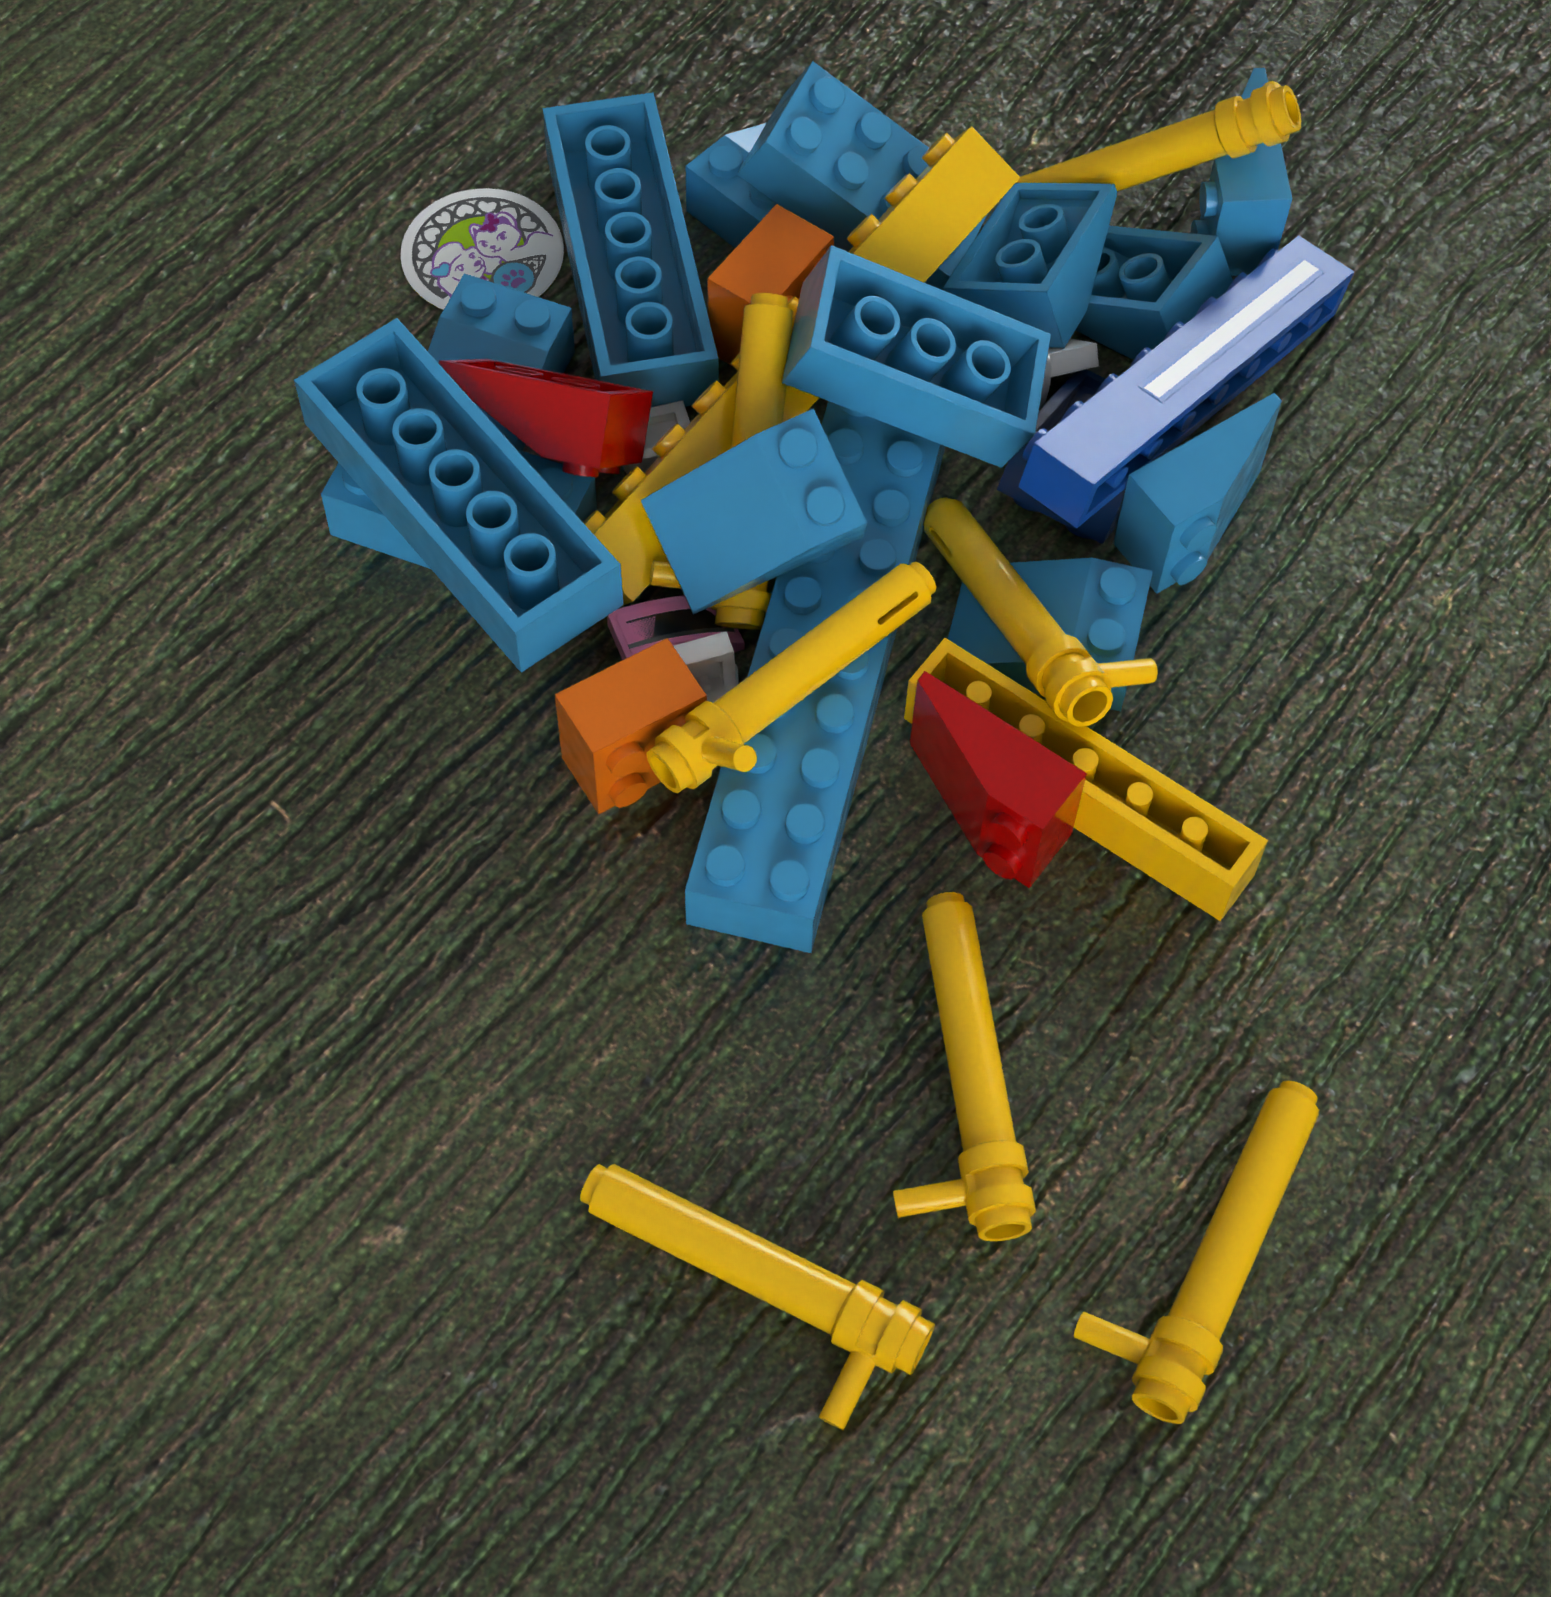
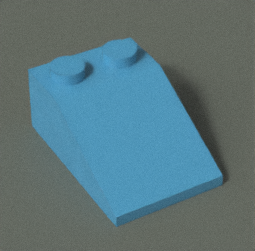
M1265 68L1253 69L1241 96L1243 99L1249 98L1254 89L1260 88L1268 82ZM1264 143L1259 144L1255 152L1238 158H1231L1229 155L1214 159L1209 181L1201 183L1199 192L1201 217L1200 220L1192 221L1191 233L1219 237L1231 276H1238L1242 272L1249 275L1258 267L1263 257L1271 249H1279L1292 202L1281 143L1271 147L1266 146Z
M766 123L725 134L686 165V211L734 248L742 242L776 205L774 201L736 175Z
M1015 183L1003 196L950 276L943 290L1050 333L1049 347L1065 348L1088 309L1117 197L1115 184Z
M1109 226L1088 309L1075 331L1130 359H1135L1146 347L1153 350L1163 342L1167 333L1176 323L1181 321L1186 324L1195 317L1199 308L1208 298L1213 296L1218 299L1227 292L1233 282L1219 237Z
M464 273L440 315L428 352L438 363L439 360L492 359L564 373L575 353L572 308ZM478 406L516 449L523 451L526 444Z
M1275 393L1129 474L1113 544L1132 566L1153 571L1150 587L1156 594L1176 582L1179 585L1191 582L1206 567L1209 557L1261 471L1282 402Z
M814 408L755 434L641 500L642 506L693 615L863 538L867 526L866 518Z
M1097 558L1010 563L1065 634L1076 637L1096 663L1134 660L1152 570ZM962 581L948 640L1031 692L1039 693L1027 677L1026 664ZM1127 686L1111 688L1113 695L1111 710L1121 712Z

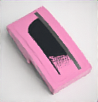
M684 595L626 606L615 610L607 616L609 630L622 660L666 638L674 646L725 631L728 633L734 653L745 648V643L738 629L716 625V610H712L710 607L693 615Z

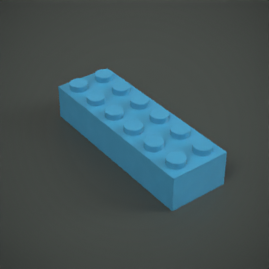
M654 92L542 108L546 155L595 380L653 391L651 407L682 400L685 407L692 406L716 380L719 382V358Z
M398 318L294 379L305 425L521 673L624 605L621 564Z

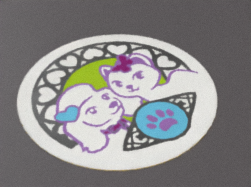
M490 188L456 192L430 204L409 225L401 245V264L408 283L420 297L442 310L447 305L464 273L540 297L556 279L564 256V244L560 229L555 220L543 207L520 194Z

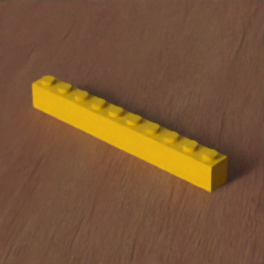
M972 126L954 139L946 132L922 156V159L928 164L924 171L916 179L910 173L905 175L884 197L891 205L879 219L871 213L847 237V240L853 246L849 251L850 253L925 283L1021 178ZM796 296L791 298L787 304V308L793 311L791 336L799 302ZM740 353L731 363V365L737 371L739 367ZM738 372L724 387L716 380L698 397L692 407L699 414L685 429L676 423L660 438L652 448L659 457L645 472L636 466L622 479L612 491L619 500L604 516L598 510H595L583 522L621 564L624 605L633 602L650 584L652 561L669 562L642 506L641 500L731 449ZM786 385L783 422L808 411L819 397Z

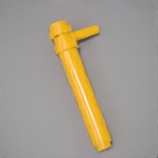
M1269 81L1262 87L1254 89L1249 98L1243 99L1241 96H1234L1219 101L1212 111L1020 176L1021 178L1016 183L1115 184L1118 192L1229 155L1231 158H1238L1253 153L1257 149V145L1262 143L1271 147L1286 142L1290 134L1301 129L1302 121L1299 105L1292 89L1288 85L1281 86L1275 81Z
M755 293L751 296V304L744 307L731 448L755 434L783 422L786 384L782 383L790 345L793 311L787 308L788 299L785 296L773 293ZM652 561L650 585L681 589L669 562ZM768 581L711 606L712 610H716L715 624L735 629H762L772 595L767 592Z
M947 497L939 498L927 507L923 524L925 533L1026 664L1028 679L1037 691L1046 698V703L1060 720L1070 722L1077 727L1094 724L1103 718L1111 708L1113 702L1111 688L1149 684L1156 681L1158 669L1152 658L1096 663L1076 637L1065 634L961 501Z
M912 562L910 565L899 564L714 703L710 701L701 703L685 716L687 723L681 727L672 725L655 738V746L647 752V760L655 775L670 791L678 794L686 787L693 790L712 776V770L716 766L741 772L750 771L756 764L757 755L752 747L744 745V743L931 603V595L936 592V583L930 572L918 562Z
M940 893L928 899L926 902L927 909L924 910L922 919L963 1152L958 1157L961 1179L893 1191L898 1218L966 1206L969 1223L977 1227L980 1239L984 1241L1011 1240L1031 1231L1030 1217L1036 1212L1032 1188L1024 1184L1023 1181L1029 1173L1024 1146L1017 1143L973 908L972 905L965 902L964 896L960 893Z
M1289 1080L1283 1081L1278 1088H1273L1269 1091L1168 1316L1158 1319L1150 1339L1087 1312H1083L1077 1322L1074 1338L1138 1364L1132 1376V1382L1136 1386L1132 1394V1401L1141 1410L1157 1419L1172 1424H1181L1185 1421L1188 1412L1196 1411L1206 1391V1386L1202 1382L1204 1375L1214 1373L1222 1355L1223 1345L1220 1342L1222 1334L1319 1116V1109L1316 1106L1318 1101L1316 1093L1301 1083Z
M600 1164L596 1165L584 1183L580 1194V1201L589 1205L588 1212L830 1334L832 1344L850 1352L819 1415L820 1419L841 1430L845 1429L875 1366L891 1374L897 1368L912 1375L921 1360L935 1327V1323L921 1317L922 1309L904 1300L899 1305L894 1304L883 1298L884 1290L864 1280L854 1284L616 1164H612L608 1168Z

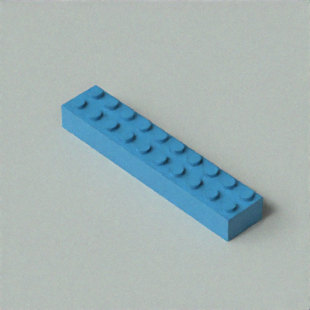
M828 401L821 425L866 518V530L863 538L777 576L748 677L901 563L910 565L912 562H915L924 530L923 524L926 510L931 504L946 446ZM897 629L744 743V745L752 747L757 755L756 764L750 771L741 772L721 767L685 888L687 925L812 953Z

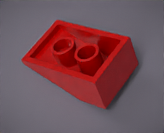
M492 359L439 360V365L475 404L541 457L563 461L562 472L584 477H598L599 472L620 474L621 466L642 463L653 391Z
M924 671L917 680L910 745L976 854L982 857L988 868L998 876L1008 880L1015 879L1030 888L1072 835L1087 773Z

